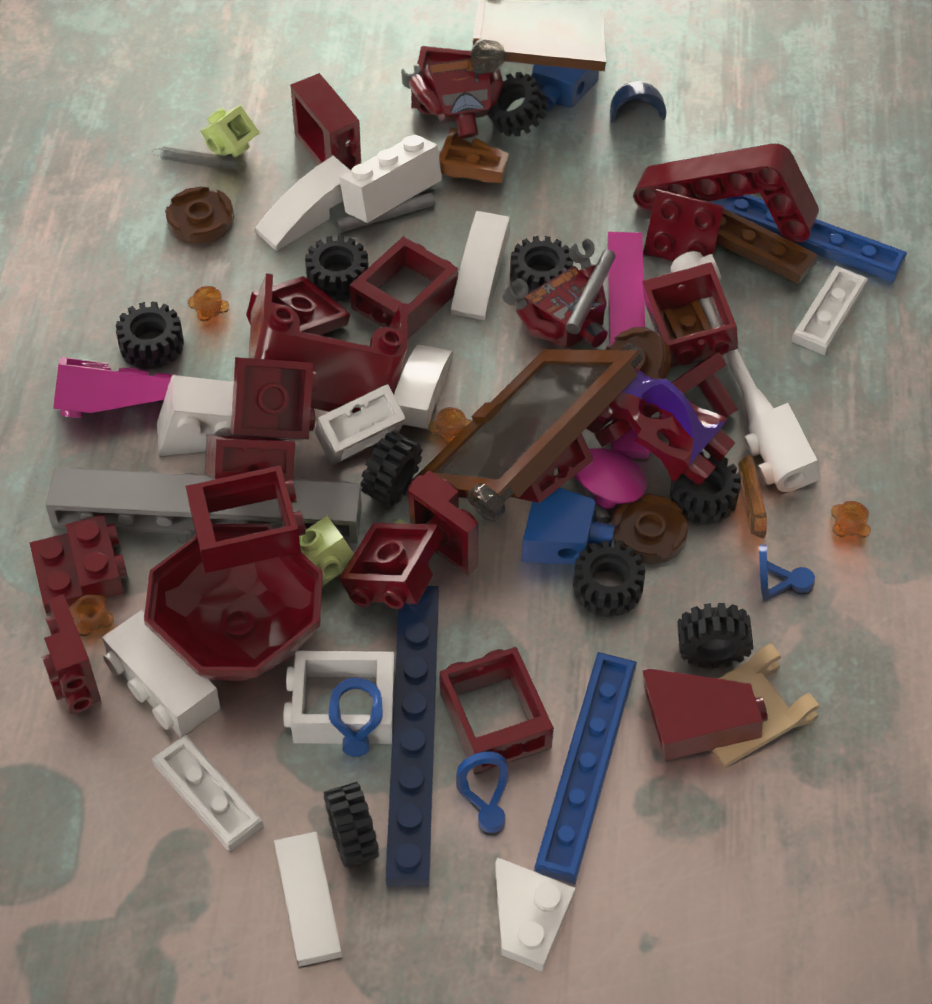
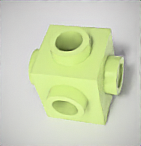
M241 105L227 112L223 107L207 118L210 124L200 131L205 138L207 147L216 155H222L223 157L232 154L233 157L239 156L250 147L248 142L260 133Z
M328 516L306 529V535L299 536L301 553L323 571V586L341 574L354 555Z

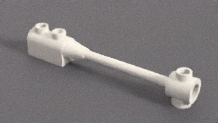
M687 252L677 257L671 265V272L673 273L712 262L719 281L721 280L718 266L712 254L703 257L699 252ZM709 297L698 300L711 328L720 327ZM738 349L724 354L744 394L743 398L750 432L744 438L752 457L761 454L765 462L758 465L766 486L775 483L779 491L790 492L821 480L818 460L789 403L773 408L760 389H757Z

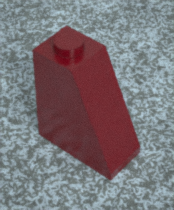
M657 669L642 670L644 691L665 761L762 738V724L768 721V715L763 698H755L751 683Z

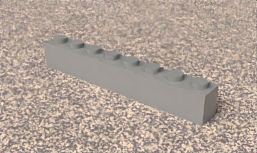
M54 468L46 501V509L53 528H66L65 524L104 515L106 525L114 523L116 531L192 535V532L190 534L189 531H195L190 512L186 486L214 480V478L193 473L166 474L155 471L127 472L117 469ZM308 479L293 481L297 503H293L292 508L293 512L301 511L305 530L328 516L347 543H358L362 509L360 483H349L346 481L322 482ZM276 499L209 513L211 524H269L274 529L284 527Z

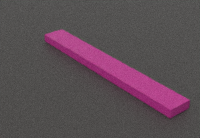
M608 232L607 249L613 251L616 255L608 272L609 347L616 341L614 337L620 332L632 327H645V299L642 283L644 281L642 233ZM634 429L611 442V450L617 451L629 458L649 459L650 453L648 449L634 441L638 435Z

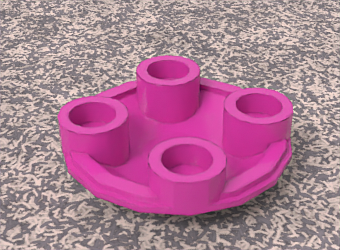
M605 448L589 449L594 461L573 476L594 495V500L599 506L608 509L613 508L616 503L623 504L638 500L643 496L647 487L645 475L634 461L617 451Z

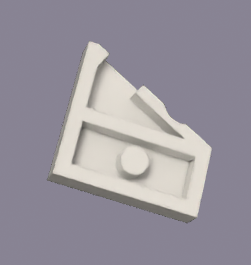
M497 858L495 862L501 955L543 972L575 896L576 888Z

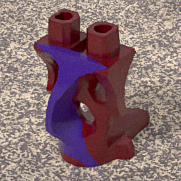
M633 365L637 376L586 429L596 433L612 419H625L632 425L635 433L638 434L634 441L651 451L661 460L672 481L675 482L683 473L692 481L701 485L716 466L700 452L704 449L720 462L735 444L720 429L727 419L722 415L695 406L686 398L683 392H680L667 379L650 378ZM653 406L657 408L660 412L659 418L647 416L643 412V407Z

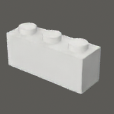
M408 136L401 143L381 151L374 158L354 166L352 170L339 176L345 212L368 223L441 181L438 145L421 136Z
M142 610L102 637L106 650L103 659L108 668L116 676L121 673L129 681L127 684L132 694L140 702L147 700L153 707L152 712L155 718L165 729L172 727L180 737H183L221 709L217 688L208 679L198 676L145 625L144 612Z

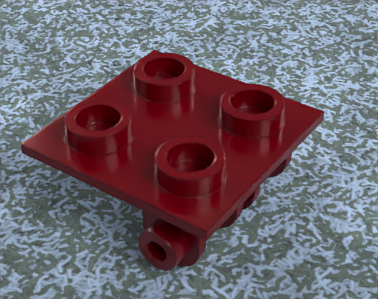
M657 189L643 254L669 261H674L680 255L692 251L701 253L703 257L709 254L714 256L718 246L716 240L724 206Z

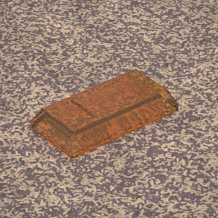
M746 455L738 463V473L741 476V495L750 533L759 538H765L767 514L753 457Z

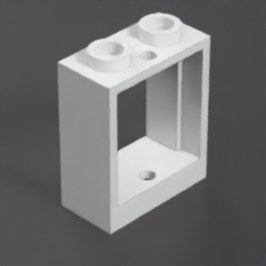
M387 384L318 417L315 434L331 466L378 444L380 439L385 438V434L388 432L399 433L405 421V416ZM355 407H358V408L361 409L360 411H358V412H356V413H354V414H353V412H352V410H353Z
M295 652V666L287 667L286 675L287 691H293L292 702H285L284 727H291L293 743L342 744L345 737L331 724L328 714H304L307 677L377 678L376 686L381 693L383 711L381 722L367 737L370 744H392L395 689L394 652ZM341 714V719L357 733L370 720L371 715Z

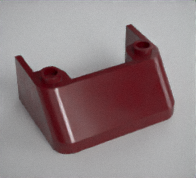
M265 274L251 311L248 358L314 363L313 371H317L318 386L316 393H312V409L331 412L387 384L393 395L395 394L408 346V304L400 302L390 326L377 329L370 339V346L300 332V319L297 313L288 306L272 303L273 274ZM355 407V408L352 410V412H353V414H354V413L360 411L361 409L358 408V407Z

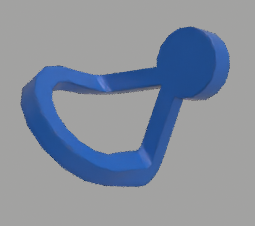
M759 544L760 585L763 600H769L790 587L799 593L812 590L815 584V576L810 569L799 567L789 572L767 560V545ZM768 571L786 579L768 589Z
M350 678L338 683L333 689L330 697L328 717L331 724L345 736L342 741L343 752L349 756H363L369 752L370 741L367 735L382 720V698L380 690L373 682L363 678ZM353 689L364 690L373 699L370 720L357 733L342 721L339 705L340 697L345 692Z
M480 752L471 755L462 761L456 773V788L463 797L480 810L478 813V825L487 833L499 832L505 826V812L498 804L507 786L509 778L508 766L505 757L495 752ZM488 763L499 767L498 785L489 805L470 790L467 780V774L472 768Z

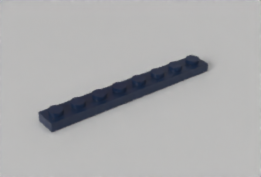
M427 586L417 604H404L401 609H398L386 886L429 887L439 586Z

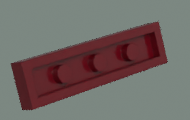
M720 352L701 361L671 382L683 394L697 385L713 411L725 418L738 410L737 405L715 373L727 365ZM653 406L643 407V412L649 417L659 411ZM616 419L596 432L594 436L601 447L619 439L632 430L633 427L625 419Z

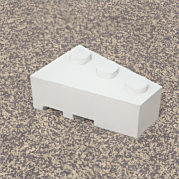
M172 375L157 420L159 456L206 452V435L244 436L230 434L234 382Z

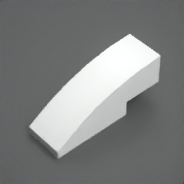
M334 156L319 164L282 195L257 224L255 232L274 250L278 251L330 219L329 209L343 201L339 176L350 170Z
M476 211L459 270L451 306L452 315L485 321L501 272L502 257L509 239L510 217Z
M419 344L413 350L404 367L394 394L405 416L403 425L428 429L433 410L437 409L453 356L452 350Z

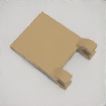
M772 643L761 648L746 663L718 678L751 683L755 698H763L768 715V721L762 724V738L713 749L725 768L795 727L805 726L818 718L815 710L819 709L820 705L811 693L803 695L788 707L765 677L780 669V664L777 660L781 659V654Z

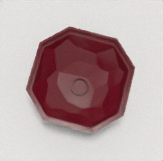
M212 524L216 542L274 529L269 524ZM195 536L149 571L144 622L198 676L206 679L244 681L259 677L288 660L319 629L321 623L323 571L305 555L298 552L205 573L197 537Z

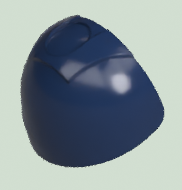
M642 81L625 83L616 91L611 100L610 123H614L620 106L629 101H643L650 104L658 111L662 120L666 119L664 99L661 93L649 83Z

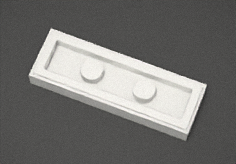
M835 266L794 332L792 342L825 355L864 291L868 278Z
M184 735L152 758L157 770L229 852L264 827L263 820L187 735Z
M317 831L274 840L298 967L342 958Z

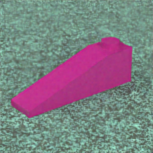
M60 357L53 409H61L60 415L83 418V412L95 413L164 400L171 377L174 374L156 373L155 376L148 375L147 371L132 367L119 368V371H113L108 363Z

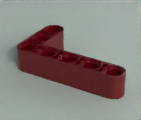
M778 143L648 166L633 192L635 203L646 210H652L657 189L706 202L760 193L780 233L786 239L793 242H803L809 238L819 212L818 204L792 152L784 145Z

